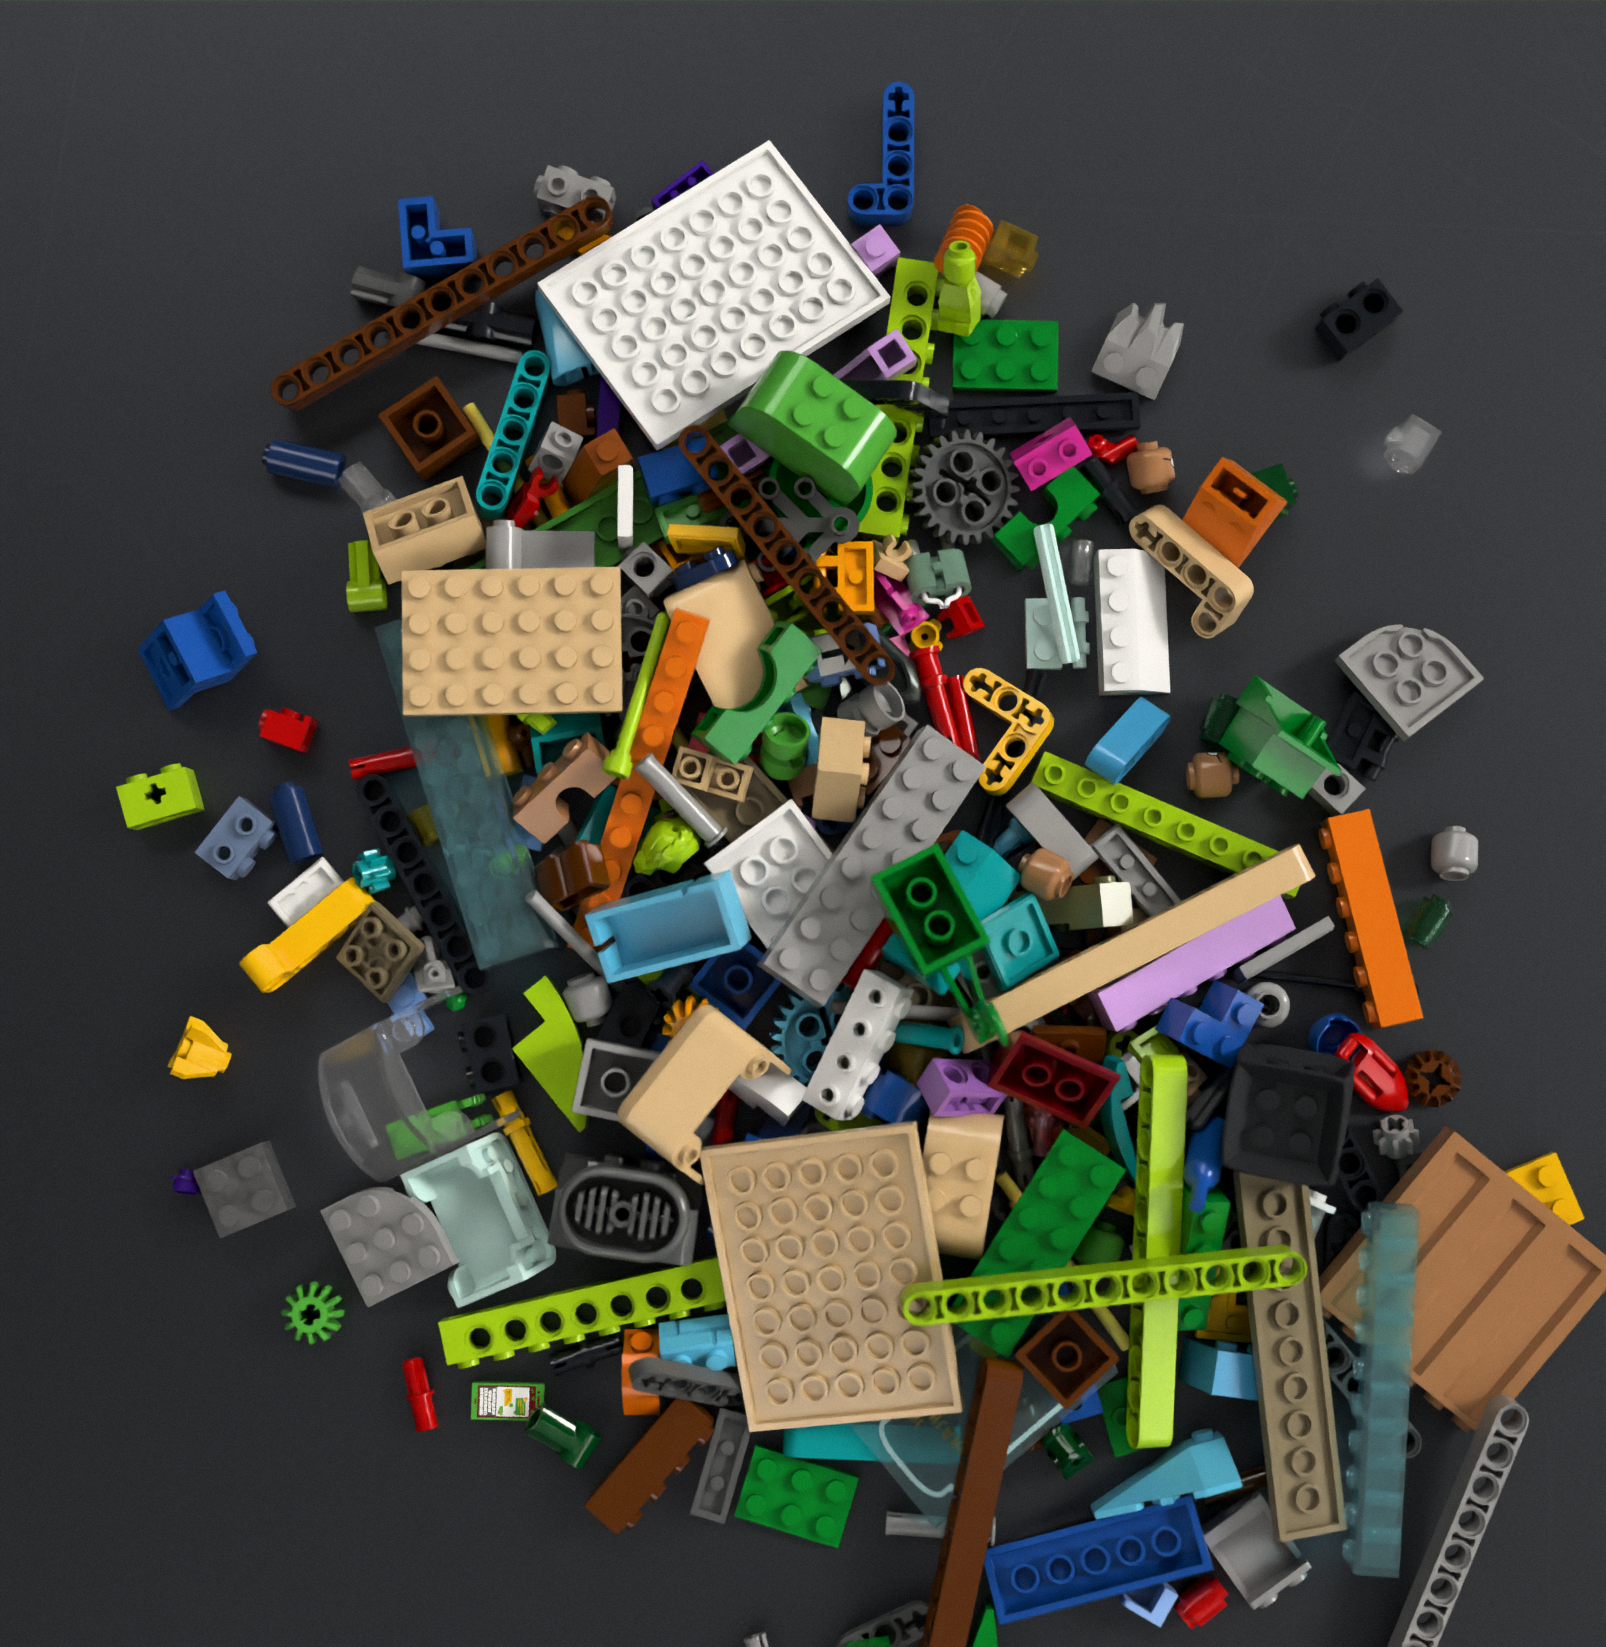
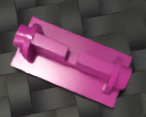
M874 570V603L890 620L889 623L900 637H903L930 617L920 604L914 603L911 600L910 592L902 582Z

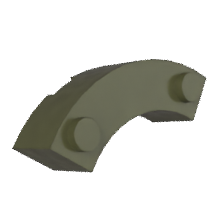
M1115 876L1094 877V884L1070 887L1062 898L1056 897L1051 901H1046L1038 896L1036 898L1051 933L1134 925L1130 882H1115ZM1015 888L1004 906L1028 891H1016Z

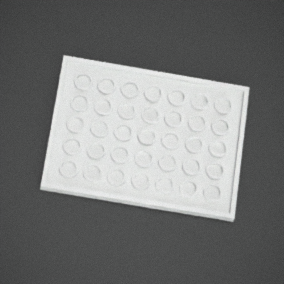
M770 140L537 283L540 293L657 451L679 438L680 433L686 427L701 424L748 394L778 352L784 350L793 351L806 357L890 304L891 298Z

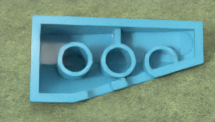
M1211 1428L1191 1433L1192 1438L1183 1440L1090 1504L1095 1519L1139 1511L1145 1507L1144 1502L1151 1501L1154 1505L1161 1504L1165 1506L1174 1504L1175 1500L1180 1498L1182 1494L1194 1495L1195 1499H1200L1243 1487L1225 1438L1218 1431L1213 1432Z

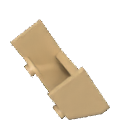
M703 1005L692 1013L623 1101L618 1110V1120L672 1165L703 1186L704 1177L691 1167L699 1158L702 1147L701 1139L694 1134L698 1126L739 1074L747 1080L755 1079L767 1071L770 1063L787 1075L792 1072V1069L712 1005Z

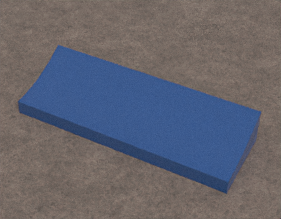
M1192 1495L1178 1498L1174 1504L1165 1506L1161 1504L1152 1505L1136 1512L1106 1517L989 1548L986 1550L984 1566L999 1625L1022 1621L1214 1570Z

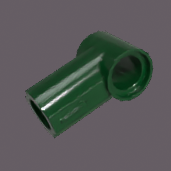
M543 1404L533 1410L525 1428L527 1435L554 1449L561 1459L578 1469L584 1467L602 1439V1436L586 1423L580 1420L573 1422Z

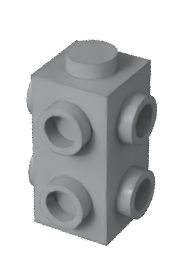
M547 165L544 176H538L533 192L542 213L550 218L590 196L604 198L609 203L611 211L616 201L614 187H611L607 180L592 176L591 179L579 176L574 169L559 165L558 168ZM601 209L592 210L587 220L592 223L601 222L605 217V211Z

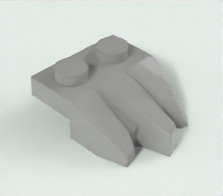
M1133 302L1118 312L1091 372L1155 400L1180 346L1184 323L1174 322L1169 328L1164 326L1163 319L1166 303H1154L1146 316L1142 317L1139 315L1138 306Z

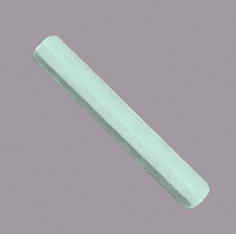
M1052 524L1039 525L1034 528L1033 532L1059 659L1062 664L1077 662L1080 660V653L1054 526Z

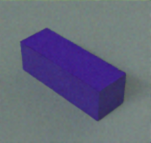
M701 160L651 199L653 208H660L714 173Z
M600 377L596 438L613 428L616 429L620 436L622 403L605 379Z

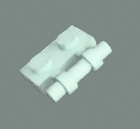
M1075 597L1071 598V614L1080 660L1072 662L1073 669L1087 668L1086 655L1090 654V643L1086 642V624L1089 623V612L1085 611V598ZM1047 598L1025 599L1026 670H1061L1062 663L1059 659Z

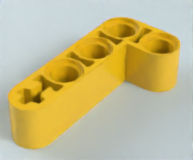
M351 877L270 944H262L252 950L239 962V965L262 993L273 992L356 925L370 903L376 901L364 887L359 888L355 878Z

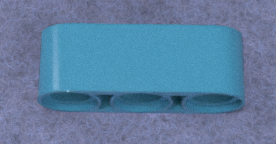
M1142 696L1139 697L1095 745L1088 755L1085 765L1113 785H1116L1160 737L1167 727L1171 716Z

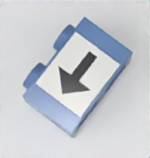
M865 623V627L880 644L877 626ZM852 632L846 638V646L852 651H858L865 646L866 637L862 632ZM829 633L808 637L823 650L816 658L817 664L815 668L808 674L809 682L821 683V687L826 688L842 684L841 678L855 675L856 680L864 679ZM878 659L870 664L868 670L871 677L876 675L875 669L885 667L884 660Z

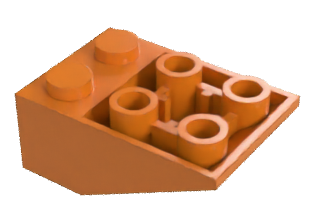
M1222 457L1200 486L1182 520L1239 568L1288 501L1233 460Z

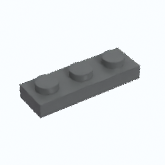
M720 1407L714 1427L715 1431L712 1434L690 1514L725 1524L751 1432H749L745 1412Z

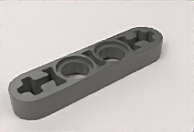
M656 1357L641 1358L629 1366L628 1371L634 1390L726 1408L738 1407L744 1404L740 1377L736 1373L721 1370L713 1371L706 1367Z

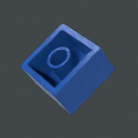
M752 938L740 950L707 958L693 975V981L689 987L704 999L707 998L708 1002L715 1008L719 1007V1011L745 1030L782 982L757 965L767 949Z

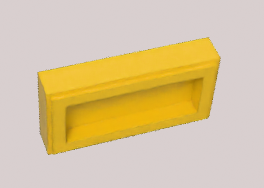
M669 524L667 536L676 553L704 555L719 546H723L725 551L732 549L736 557H742L745 554L746 544L739 527Z

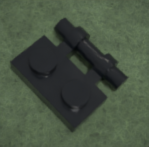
M1353 691L1331 733L1327 745L1337 763L1352 771L1356 770L1360 760L1365 761L1368 766L1363 776L1376 782L1381 770L1385 771L1390 760L1387 757L1394 743L1399 742L1401 738L1387 722L1381 720L1382 716L1364 695ZM1374 731L1382 736L1375 751L1367 748Z

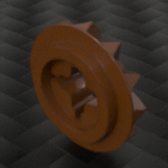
M1425 1050L1419 1052L1406 1065L1404 1079L1408 1094L1421 1105L1440 1107L1453 1101L1457 1092L1461 1090L1462 1073L1459 1071L1456 1060L1443 1051ZM1435 1068H1438V1076L1446 1084H1434L1432 1089L1428 1087L1430 1081L1425 1079V1076L1420 1075V1072L1433 1073Z

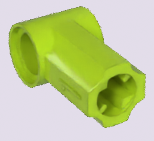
M361 540L348 543L350 581H347L346 594L349 611L386 610L385 580L382 579V570L373 553L371 542L369 540Z

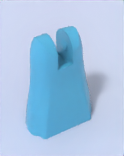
M536 290V310L544 338L546 356L550 361V373L553 384L556 386H566L580 381L584 378L581 368L585 366L589 376L599 374V371L540 291Z

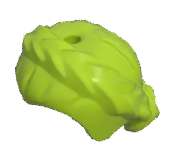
M680 817L657 821L651 826L646 837L642 838L637 846L638 852L633 860L635 872L642 875H652L656 870L675 873L687 859L699 850L701 843L699 834Z

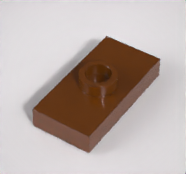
M1033 1025L1032 1036L1090 1062H1104L1106 1027Z

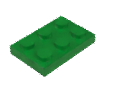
M980 319L969 337L953 334L952 391L1056 393L1058 389L1059 321Z
M756 1443L734 1516L838 1548L858 1484L859 1475L805 1458L787 1457L783 1455L782 1451Z

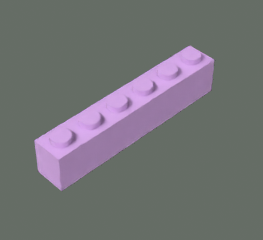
M1280 895L1087 993V996L1102 1027L1115 1032L1118 1031L1119 1033L1126 1032L1134 1028L1138 1024L1137 1020L1147 1014L1155 1015L1165 1010L1171 997L1174 999L1176 997H1187L1198 990L1197 985L1206 980L1213 981L1227 974V968L1236 963L1243 964L1254 959L1257 956L1256 951L1263 947H1272L1282 943L1287 938L1286 934L1295 930L1296 927Z

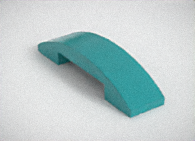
M1111 1054L1105 1056L1102 1067L1120 1074V1080L1100 1108L1101 1121L1112 1155L1116 1162L1126 1169L1124 1174L1135 1185L1137 1156L1134 1153L1121 1104V1099L1133 1096L1134 1094L1125 1061Z

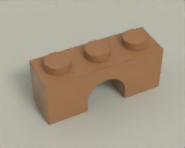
M588 732L579 740L573 739L564 748L562 756L554 764L552 762L547 763L539 772L537 779L529 787L525 785L515 794L512 800L513 819L543 844L548 842L569 822V804L559 797L560 792L570 787H578L595 798L616 779V777L601 771L605 756L610 755L611 751Z

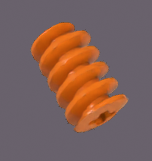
M965 204L959 206L954 211L934 259L935 268L944 275V254L949 249L950 243L957 240L966 241L970 244L976 256L975 274L977 273L994 231L992 222L979 208Z

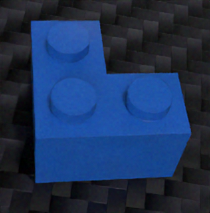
M433 196L398 199L402 261L406 274L420 279L446 278L478 260L477 243L471 228L441 230L439 209Z
M1214 980L1199 1010L1171 997L1155 1030L1231 1069L1238 1051L1244 1045L1264 1004L1233 987Z

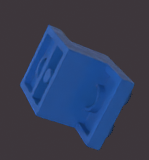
M225 590L212 594L200 609L162 620L137 649L168 711L180 708L196 692L230 682L258 653L252 636L247 633L239 618L237 607L230 601Z

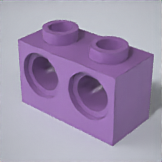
M933 1058L917 1081V1085L933 1116L962 1117L973 1114H994L1007 1095L987 1086L990 1060Z

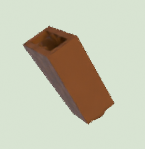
M615 428L584 445L562 480L564 489L574 506L618 482V465H631L633 473L637 471L631 454Z

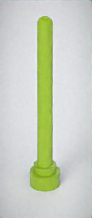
M665 611L660 612L656 617L616 748L611 750L610 755L605 756L601 768L603 773L616 778L629 779L633 768L631 763L632 756L629 755L671 621L668 613Z

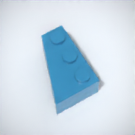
M1184 1337L1178 1374L1179 1381L1211 1395L1258 1401L1252 1344H1248V1347L1244 1348L1238 1347L1237 1343L1225 1340H1216L1215 1343Z

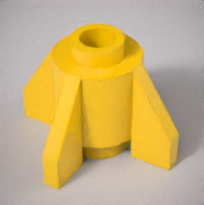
M190 1016L176 1052H174L169 1060L167 1067L171 1068L170 1074L182 1079L214 1077L218 1071L224 1073L232 1053L227 1052L228 1043L223 1042L204 1021Z

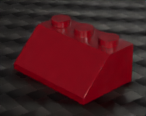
M1023 1031L1008 1033V1045L1002 1046L1000 1043L990 1058L987 1086L1086 1129L1119 1082L1120 1074Z

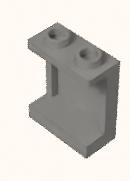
M1258 1491L1241 1496L1201 1526L1208 1548L1253 1610L1257 1607L1265 1608L1277 1599L1279 1591L1287 1585L1293 1587L1302 1582L1307 1576L1306 1572L1312 1567L1292 1540L1278 1542L1273 1539L1270 1508Z

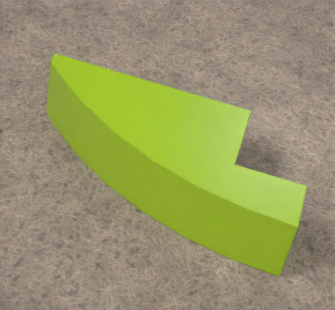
M545 975L523 993L545 1022L512 1049L580 1133L588 1127L590 1115L572 1112L585 1050L584 1042L578 1025L573 1021L564 1002L562 993L550 976Z

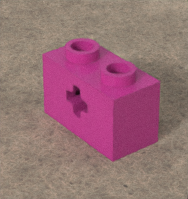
M1071 417L1010 452L1013 462L1031 491L1093 455Z

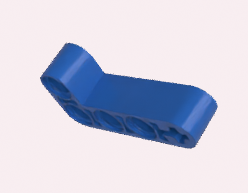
M898 81L889 84L883 94L881 184H858L848 194L847 214L850 220L857 225L878 226L880 224L881 226H898L908 222L912 215L914 203V92L905 82ZM896 99L901 100V116H895L894 100ZM893 132H901L906 136V139L902 142H895L889 135ZM898 165L905 168L907 172L902 176H894L890 173L889 169ZM865 199L872 206L867 210H859L855 207L854 203L857 200ZM898 199L905 202L907 206L903 210H894L889 206V202Z

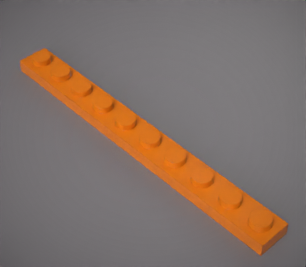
M677 607L672 617L629 755L632 756L631 763L633 768L629 779L620 780L600 842L610 887L600 894L586 898L581 903L573 927L597 953L605 947L607 941L598 946L594 945L585 915L600 904L621 899L656 791L634 767L650 752L664 766L711 621L710 618Z

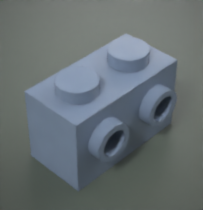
M238 796L194 853L228 879L237 880L239 876L244 878L254 867L256 861L253 858L260 849L266 850L278 835L275 832L278 828L276 821L248 799Z

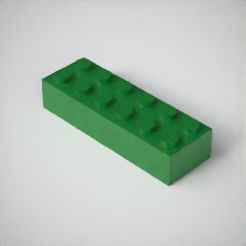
M1063 1129L970 1277L1066 1267L1126 1169ZM1026 1286L1022 1290L1020 1298L1023 1300L1032 1299L1037 1293V1286ZM998 1289L989 1290L984 1295L983 1302L986 1304L995 1303L999 1299L1001 1291ZM959 1293L950 1308L961 1305L964 1295ZM1035 1314L954 1322V1324L1008 1358Z

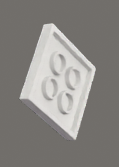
M790 799L704 862V865L711 874L730 869L747 923L766 949H768L826 865L832 853L795 802Z

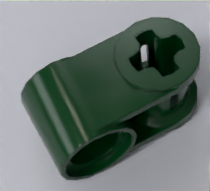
M1066 1423L1051 1430L1041 1441L1048 1452V1456L1066 1481L1095 1460L1079 1435L1074 1433Z

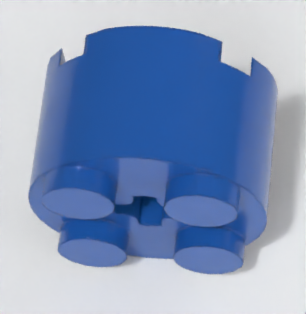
M881 1059L878 1064L880 1066L879 1074L875 1081L868 1085L863 1095L864 1104L860 1112L872 1119H875L876 1115L889 1122V1124L916 1121L918 1131L930 1111L917 1085L919 1079L892 1063L889 1069L881 1067L884 1061Z

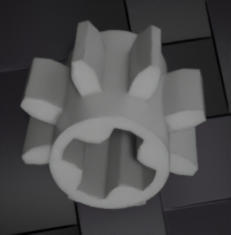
M1390 1115L1383 1120H1379L1380 1129L1373 1130L1374 1144L1379 1145L1380 1154H1386L1392 1159H1403L1409 1156V1154L1413 1155V1145L1420 1144L1419 1130L1414 1129L1413 1120H1407L1401 1115Z

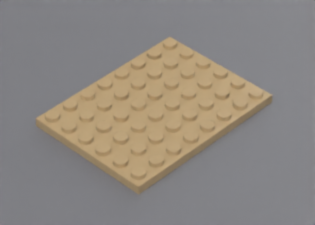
M916 1121L702 1147L700 1160L749 1432L962 1413L965 1406L951 1324L913 1325L905 1318L899 1304V1296L906 1286L914 1283L943 1280ZM923 1297L914 1298L910 1302L908 1309L912 1312L921 1311L925 1308L927 1299Z

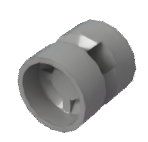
M891 683L885 686L869 685L860 693H856L843 701L837 709L838 719L865 721L864 736L871 738L878 735L880 730H886L901 721L905 715V705L902 697Z

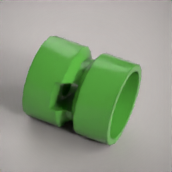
M782 712L773 715V723L763 732L759 765L764 774L773 779L791 780L797 778L804 770L811 731L809 724L804 718L797 714Z

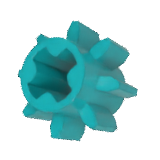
M379 848L366 850L362 854H358L359 861L352 864V874L358 887H367L369 894L385 891L386 888H390L389 881L395 879L396 868L389 854L381 855Z

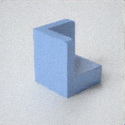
M1164 1583L1121 1594L1117 1597L1124 1607L1161 1628L1178 1594L1173 1586Z

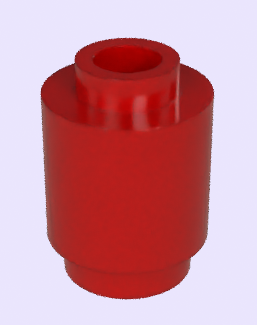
M1204 1575L1178 1596L1179 1601L1173 1607L1192 1630L1198 1624L1202 1627L1228 1606L1224 1598L1229 1594L1216 1577L1209 1581Z

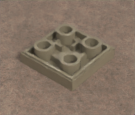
M371 902L336 956V959L382 1003H387L392 1000L426 946L379 902Z

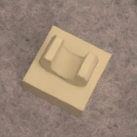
M892 534L887 535L883 543L872 540L874 570L902 582L909 573V569L904 562L912 551L909 543L904 541L898 549H893L897 541Z

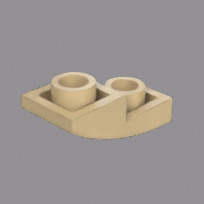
M680 746L671 775L682 785L744 803L754 768L740 763L736 765L727 763L714 755Z

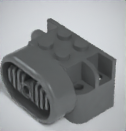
M565 1153L564 1164L561 1167L558 1185L555 1190L548 1244L577 1249L589 1255L620 1260L692 1265L704 1195L701 1184L681 1170L665 1168V1161L643 1158L641 1164L628 1162L629 1156L623 1154L608 1153V1155H605V1158ZM624 1207L628 1209L630 1214H623L621 1208Z

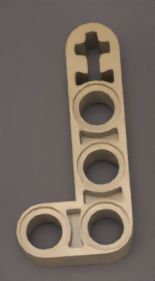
M1155 505L1135 516L1129 525V532L1134 541L1202 599L1191 618L1194 631L1202 638L1209 639L1235 623L1254 593V586L1249 577L1164 505Z

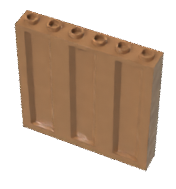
M1444 1126L1384 1198L1379 1208L1370 1215L1320 1275L1319 1287L1322 1313L1328 1320L1334 1315L1343 1322L1340 1329L1356 1343L1362 1338L1371 1345L1367 1351L1380 1363L1385 1365L1390 1361L1399 1369L1395 1374L1411 1388L1417 1383L1426 1390L1423 1397L1439 1411L1444 1406L1454 1413L1451 1420L1468 1434L1471 1429L1476 1431L1486 1405L1491 1398L1501 1394L1508 1395L1513 1399L1517 1397L1606 1290V1255L1458 1133Z

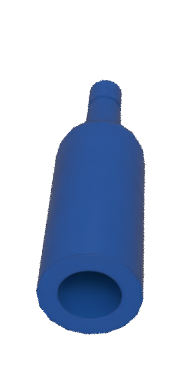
M1212 1114L1201 1130L1196 1132L1190 1130L1183 1175L1186 1183L1192 1188L1189 1207L1195 1213H1200L1204 1210L1207 1191L1214 1188L1220 1180L1224 1120L1216 1114Z

